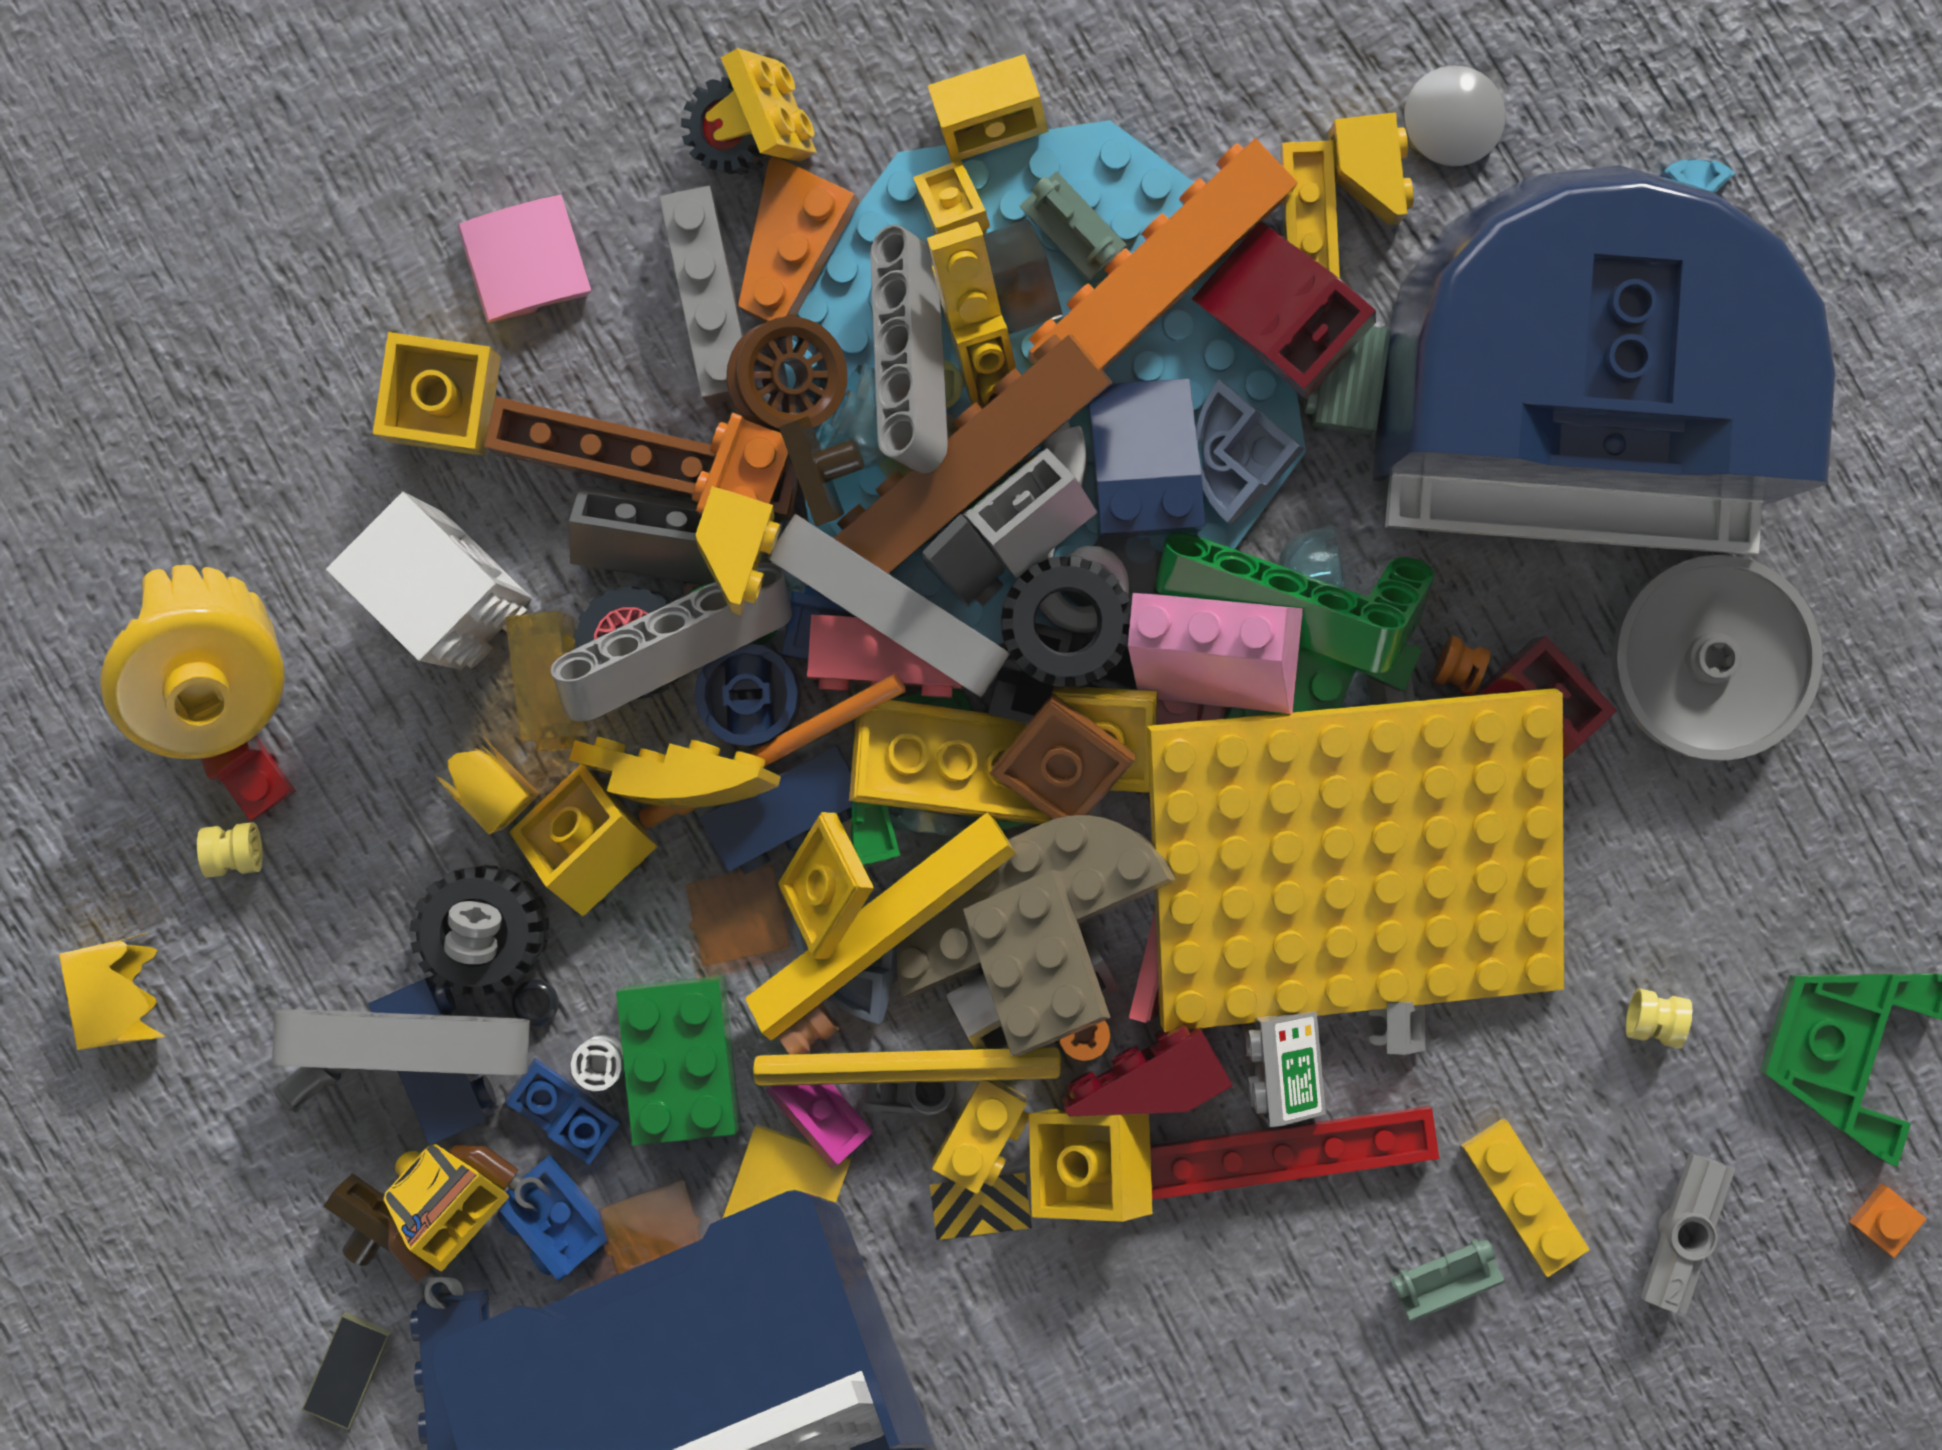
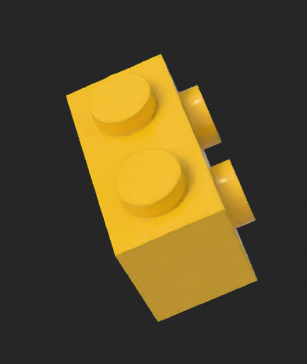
M1025 54L928 85L951 163L1049 132L1040 94Z
M998 1080L976 1081L933 1159L932 1170L978 1194L983 1183L992 1186L1006 1161L1005 1158L999 1155L1008 1138L1017 1141L1028 1123L1029 1114L1024 1111L1027 1105L1026 1096Z

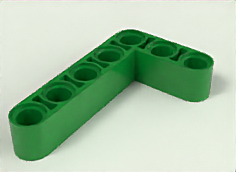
M1175 533L1169 535L1165 540L1155 587L1161 595L1303 608L1300 647L1366 671L1383 673L1390 671L1394 667L1420 622L1434 578V571L1429 565L1418 559L1410 557L1394 558L1386 567L1369 597L1199 536L1188 533Z

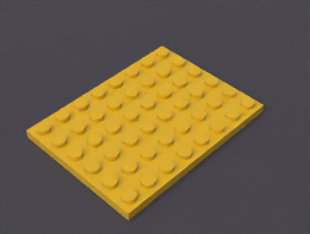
M1556 688L1147 726L1152 844L1155 846L1156 851L1164 857L1176 880L1154 890L1160 1025L1164 1032L1172 1031L1184 1024L1187 1029H1195L1197 1027L1207 1028L1256 1022V1017L1316 1011L1317 1016L1386 1009L1387 1002H1413L1415 1006L1564 990L1563 693Z

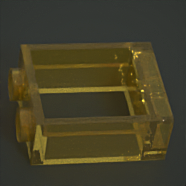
M560 611L505 617L520 741L536 743V751L549 752L572 749L575 738L588 737L586 721L578 722L566 717L551 674V667L559 657L576 648V639L573 638L575 629L574 618Z

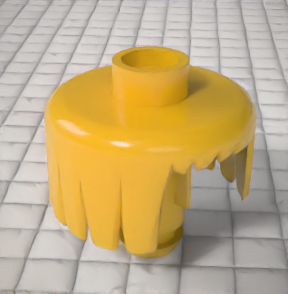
M176 565L171 571L172 581L164 570H152L142 579V608L138 619L129 621L126 629L122 630L114 639L112 647L105 656L100 673L101 695L105 709L114 725L128 740L156 755L175 759H201L231 751L256 736L271 720L281 701L285 669L272 621L257 594L248 592L245 583L235 577H228L226 579L225 575L217 569L203 568L202 579L194 566Z

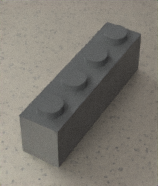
M584 485L579 486L569 519L570 564L703 585L716 582L697 546L695 535L702 517L696 512L698 503ZM774 515L773 522L781 524L778 540L782 534L783 516ZM763 552L760 562L772 561L766 558L768 553Z

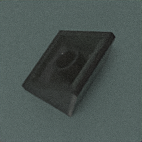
M1029 219L984 234L999 306L1009 335L1045 323L1049 319L1053 320L1063 316L1047 255Z

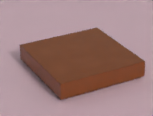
M1053 693L994 763L990 774L1053 820L1066 816L1089 815L1135 761L1136 753Z

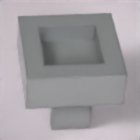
M1387 1002L1386 1009L1369 1010L1370 1016H1381L1387 1021V1032L1385 1034L1370 1035V1043L1377 1046L1387 1044V1054L1408 1055L1425 1050V1004L1414 1006L1413 1002Z

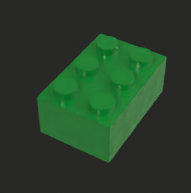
M725 975L629 985L618 989L616 996L632 1146L735 1135L741 1127Z

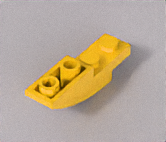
M977 221L928 237L927 242L933 262L932 270L970 404L972 406L977 402L983 409L998 396L992 388L1015 369L1016 364L1008 329L1001 314L984 236Z
M596 737L594 745L575 740L569 758L570 761L592 770L610 774L611 778L607 792L629 801L653 806L690 808L733 803L778 787L781 776L764 769L765 759L736 751L733 760L720 757L721 749L719 747L696 740L690 741L689 748L669 743L666 755L640 748L637 757L624 753L626 745Z

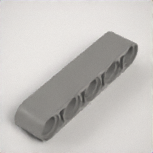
M893 224L880 230L874 238L870 252L878 444L884 455L924 474L930 473L940 466L947 454L948 447L941 301L932 270L933 262L928 243L902 226Z
M794 514L777 540L772 554H768L766 557L981 698L1010 655L1009 652L796 514Z
M773 562L759 563L757 571L764 573L761 590L755 604L746 602L742 616L731 612L717 583L714 582L559 657L552 664L551 674L566 717L578 722L598 718L787 624L793 616V609L782 568Z
M300 1009L274 1011L272 1064L292 1067L521 1075L527 1074L530 1021L526 1019Z

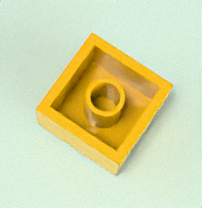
M388 332L373 435L390 443L486 456L487 449L484 447L496 395L501 356L489 346Z
M1065 1108L1028 1113L1032 1217L1123 1222L1153 1214L1149 1114L1069 1117Z

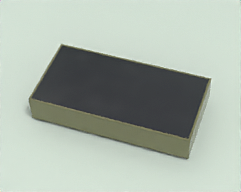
M348 1312L342 1314L302 1410L349 1430L353 1426L392 1331Z

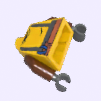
M437 1144L428 1145L421 1154L417 1151L406 1152L399 1157L395 1164V1172L399 1178L385 1192L384 1202L391 1214L388 1218L389 1251L416 1283L420 1279L426 1285L424 1298L427 1304L433 1308L448 1309V1306L439 1297V1290L443 1284L448 1287L453 1295H463V1287L457 1279L440 1277L433 1268L435 1267L442 1272L510 1197L504 1191L506 1187L515 1192L514 1196L518 1204L529 1212H538L535 1207L525 1201V1195L529 1189L538 1187L550 1196L549 1189L539 1179L534 1177L523 1179L516 1174L519 1171L517 1167L488 1147L455 1145L446 1151Z

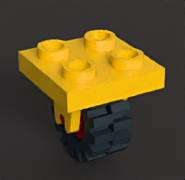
M737 48L720 57L729 78L721 77V81L711 79L705 82L708 89L697 87L692 93L698 99L696 103L687 101L684 106V110L692 112L690 119L681 118V127L690 130V134L682 136L684 145L694 147L689 154L694 160L703 161L701 165L707 169L743 175L749 174L748 169L758 170L763 167L761 158L771 159L772 156L801 162L817 154L811 139L815 136L813 125L807 114L798 108L792 91L795 90V83L790 71L778 60Z

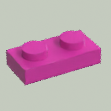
M833 1084L770 1086L765 1090L831 1169L841 1163L873 1133Z

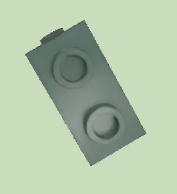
M1057 171L1049 178L1045 176L1031 189L1032 194L1019 206L1089 281L1127 246Z
M1476 1239L1470 1241L1471 1245L1409 1271H1406L1405 1268L1399 1270L1400 1275L1390 1279L1410 1322L1505 1283L1494 1261L1496 1257L1488 1240L1478 1242Z

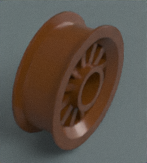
M785 316L758 325L739 339L729 357L726 379L731 400L745 420L781 433L780 426L805 416H809L813 428L828 420L843 400L847 387L848 373L845 357L839 344L825 328L806 318ZM774 339H778V346L775 343ZM792 340L797 342L794 349ZM761 349H763L766 356L759 353ZM808 349L812 355L806 359L804 355ZM817 362L819 371H813L811 365ZM781 363L789 365L795 373L796 381L792 389L785 387L779 379L778 370ZM754 365L760 367L763 370L754 371ZM812 380H820L819 387L813 384ZM754 381H762L763 386L757 390ZM768 393L771 396L766 403L762 397ZM808 396L812 397L814 401L811 402ZM780 403L782 407V412L777 410ZM796 405L800 410V413H796Z

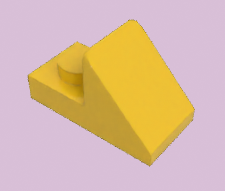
M961 160L913 177L934 235L977 221L983 236L986 235V229L991 228L987 213Z

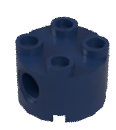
M748 643L703 666L697 676L694 699L700 719L713 734L727 743L755 747L765 744L790 730L799 714L802 693L797 674L785 658L763 645Z

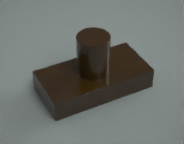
M809 416L780 426V432L815 526L817 527L838 519L845 513L832 480L864 469V461L856 441L852 439L821 451Z
M352 1173L332 1192L323 1207L355 1228L342 1251L345 1257L352 1263L367 1266L380 1246L389 1251L388 1218L391 1214L384 1202L385 1195Z

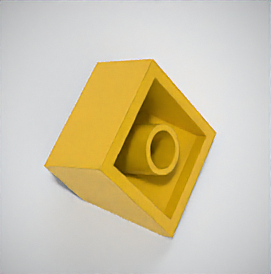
M579 765L509 831L544 885L581 916L586 915L598 902L603 900L620 881L658 847L636 817L614 794L607 792V787L589 768Z

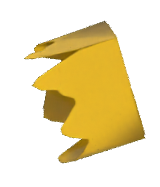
M484 737L495 750L498 759L485 747L483 748L489 754L476 748L475 751L456 753L448 759V769L456 789L442 778L436 777L465 811L488 834H492L505 829L540 793Z
M147 933L59 954L77 1050L166 1037L141 1022L140 1018L148 1013L157 1001L154 996L133 983L134 977L142 969V964L154 958L158 950L147 946L126 945L122 942L123 940L143 936Z

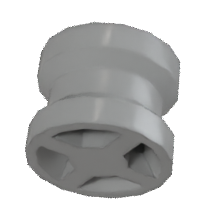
M465 901L453 905L448 915V925L452 931L445 937L444 951L455 961L465 964H482L492 960L497 951V940L494 934L500 929V912L493 906L478 901Z

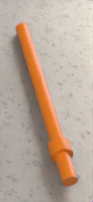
M895 673L747 754L765 759L764 767L904 693V683ZM650 805L639 811V818L641 823L647 829H650L678 813L685 816L700 807L675 808Z

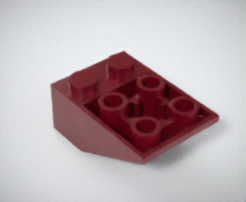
M1262 222L1253 229L1191 298L1192 301L1306 400L1376 323V310L1335 274Z
M1546 635L1529 641L1473 695L1553 688L1562 692L1563 760L1617 712L1612 704Z
M1184 1024L1169 1032H1164L1163 1029L1159 1030L1154 1034L1158 1041L1142 1051L1139 1050L1137 1045H1134L1120 1052L1110 1060L1113 1067L1097 1077L1093 1071H1089L1075 1078L1066 1085L1068 1093L1061 1098L1069 1117L1189 1112L1232 1087L1233 1084L1200 1028L1187 1029Z

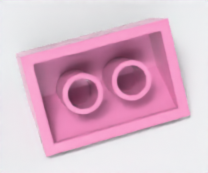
M1133 593L1128 649L1137 690L1158 691V699L1292 714L1303 608Z

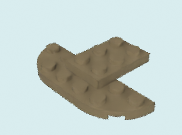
M1088 815L1066 816L1048 821L1008 839L1016 852L1014 856L898 944L897 976L901 996L907 998L915 997L982 967L1011 1056L1025 1055L1111 1018L1078 924L1176 881L1164 857L1156 851L1155 846L1140 833L1118 822Z

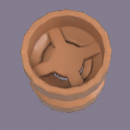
M820 1003L778 1035L777 1038L789 1054H808L811 1051L812 1044L816 1042L815 1039L827 1040L837 1033L839 1028L824 1005Z

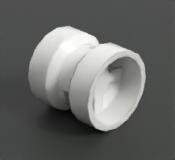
M599 1035L581 1044L573 1053L570 1063L571 1073L575 1081L584 1089L591 1091L605 1090L614 1085L625 1073L622 1043L615 1037Z

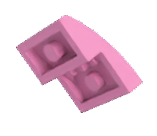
M562 194L504 208L458 224V231L487 323L535 313L541 306L586 297L591 292Z

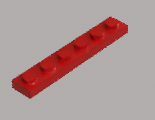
M1430 1106L1150 1145L1152 1200L1437 1160L1440 1158L1433 1110Z

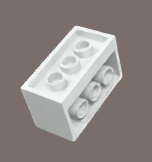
M402 492L326 568L418 661L462 670L466 665L470 669L477 666L493 648L488 642L502 628L506 632L515 628L527 615L528 610L524 606L532 599L448 514L405 492Z

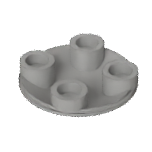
M1445 66L1429 72L1414 85L1405 104L1404 123L1408 144L1413 150L1420 152L1427 159L1440 165L1457 167L1478 163L1496 146L1504 130L1505 107L1499 90L1488 77L1469 67Z

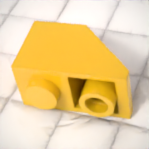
M1396 112L1335 119L1328 131L1329 141L1333 140L1335 183L1389 226L1399 225L1408 214L1407 209L1413 208L1414 193L1411 179L1403 178L1401 159L1407 158L1408 141L1405 128H1398Z
M712 486L695 535L697 546L731 612L742 616L746 602L755 604L764 579V573L758 572L757 569L763 552L772 554L781 524L773 522V505Z

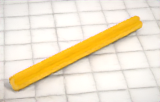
M1041 1047L1022 1056H1011L1009 1048L759 1055L754 1060L753 1075L755 1084L758 1086L1055 1079L1061 1073V1055L1056 1047Z

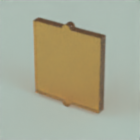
M773 865L757 868L746 875L743 872L685 884L693 918L689 923V927L691 930L696 931L703 966L790 947L783 914L787 904L785 901H780Z
M684 1180L598 1209L608 1243L604 1251L612 1257L616 1275L701 1240L697 1228L701 1220L693 1213Z

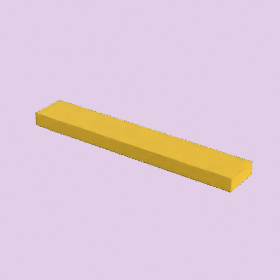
M988 812L860 909L829 959H813L808 949L748 995L745 1000L761 1033L772 1041L1016 854L1015 850Z

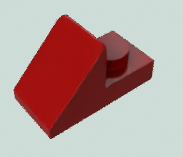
M257 735L231 751L213 757L201 758L208 778L210 780H221L249 821L257 820L296 792Z

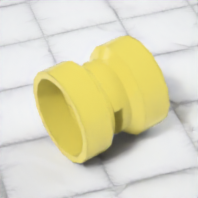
M255 822L236 824L232 830H227L226 832L219 826L200 828L197 837V855L202 874L206 878L224 876L229 868L231 870L236 869L241 874L260 872L263 861V849L260 832Z
M1637 988L1631 997L1627 1010L1625 1024L1627 1037L1642 1041L1653 1037L1659 1039L1662 1045L1680 1049L1686 1042L1692 1022L1691 1000L1676 996L1661 999L1657 996L1656 992Z

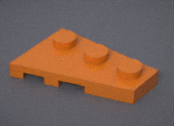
M772 156L769 159L738 302L739 308L744 313L764 323L779 317L796 316L860 202L855 193L778 157Z

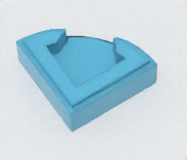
M1686 159L1672 164L1660 176L1715 193L1735 173L1718 161Z

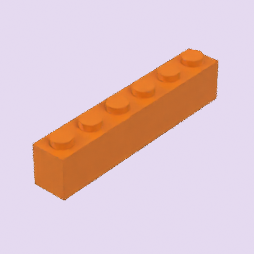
M1256 138L1245 148L1236 143L1218 160L1216 166L1220 171L1207 183L1201 178L1196 180L1179 197L1178 200L1183 206L1170 218L1162 213L1154 219L1141 233L1146 240L1132 254L1126 248L1118 253L1104 268L1108 276L1095 289L1089 283L1083 286L1066 304L1071 311L1056 324L1052 319H1049L1030 337L1029 341L1034 346L1029 350L1028 359L1035 364L1037 360L1032 353L1054 334H1057L1061 340L1067 335H1073L1104 371L1246 238L1260 222H1263L1293 193L1298 182Z

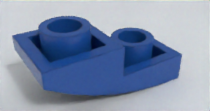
M537 1058L533 1059L527 1067V1074H522L505 1097V1104L546 1130L550 1139L589 1165L620 1124L617 1118L595 1100Z

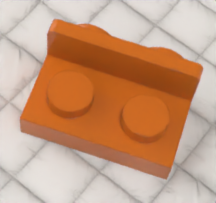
M732 413L728 424L720 422L713 436L710 451L717 454L710 473L702 471L694 487L692 500L699 502L696 512L700 516L703 514L712 486L772 504L789 459V453L781 433L749 422L743 416Z

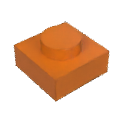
M1880 1183L1850 1219L1849 1223L1887 1255L1895 1258L1926 1221V1218L1892 1189Z

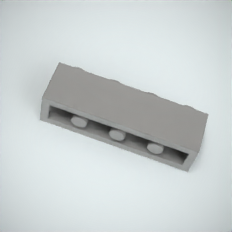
M710 185L659 196L701 396L707 405L732 401L727 387V365L731 352L739 339L744 335L715 196Z

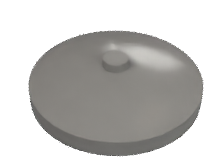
M1710 555L1686 560L1664 569L1648 580L1635 593L1622 613L1617 625L1612 650V667L1618 694L1630 717L1638 727L1651 739L1670 751L1701 760L1745 758L1767 750L1784 739L1801 722L1812 705L1819 687L1823 664L1822 644L1818 626L1809 606L1800 593L1785 578L1765 565L1749 559L1728 555Z

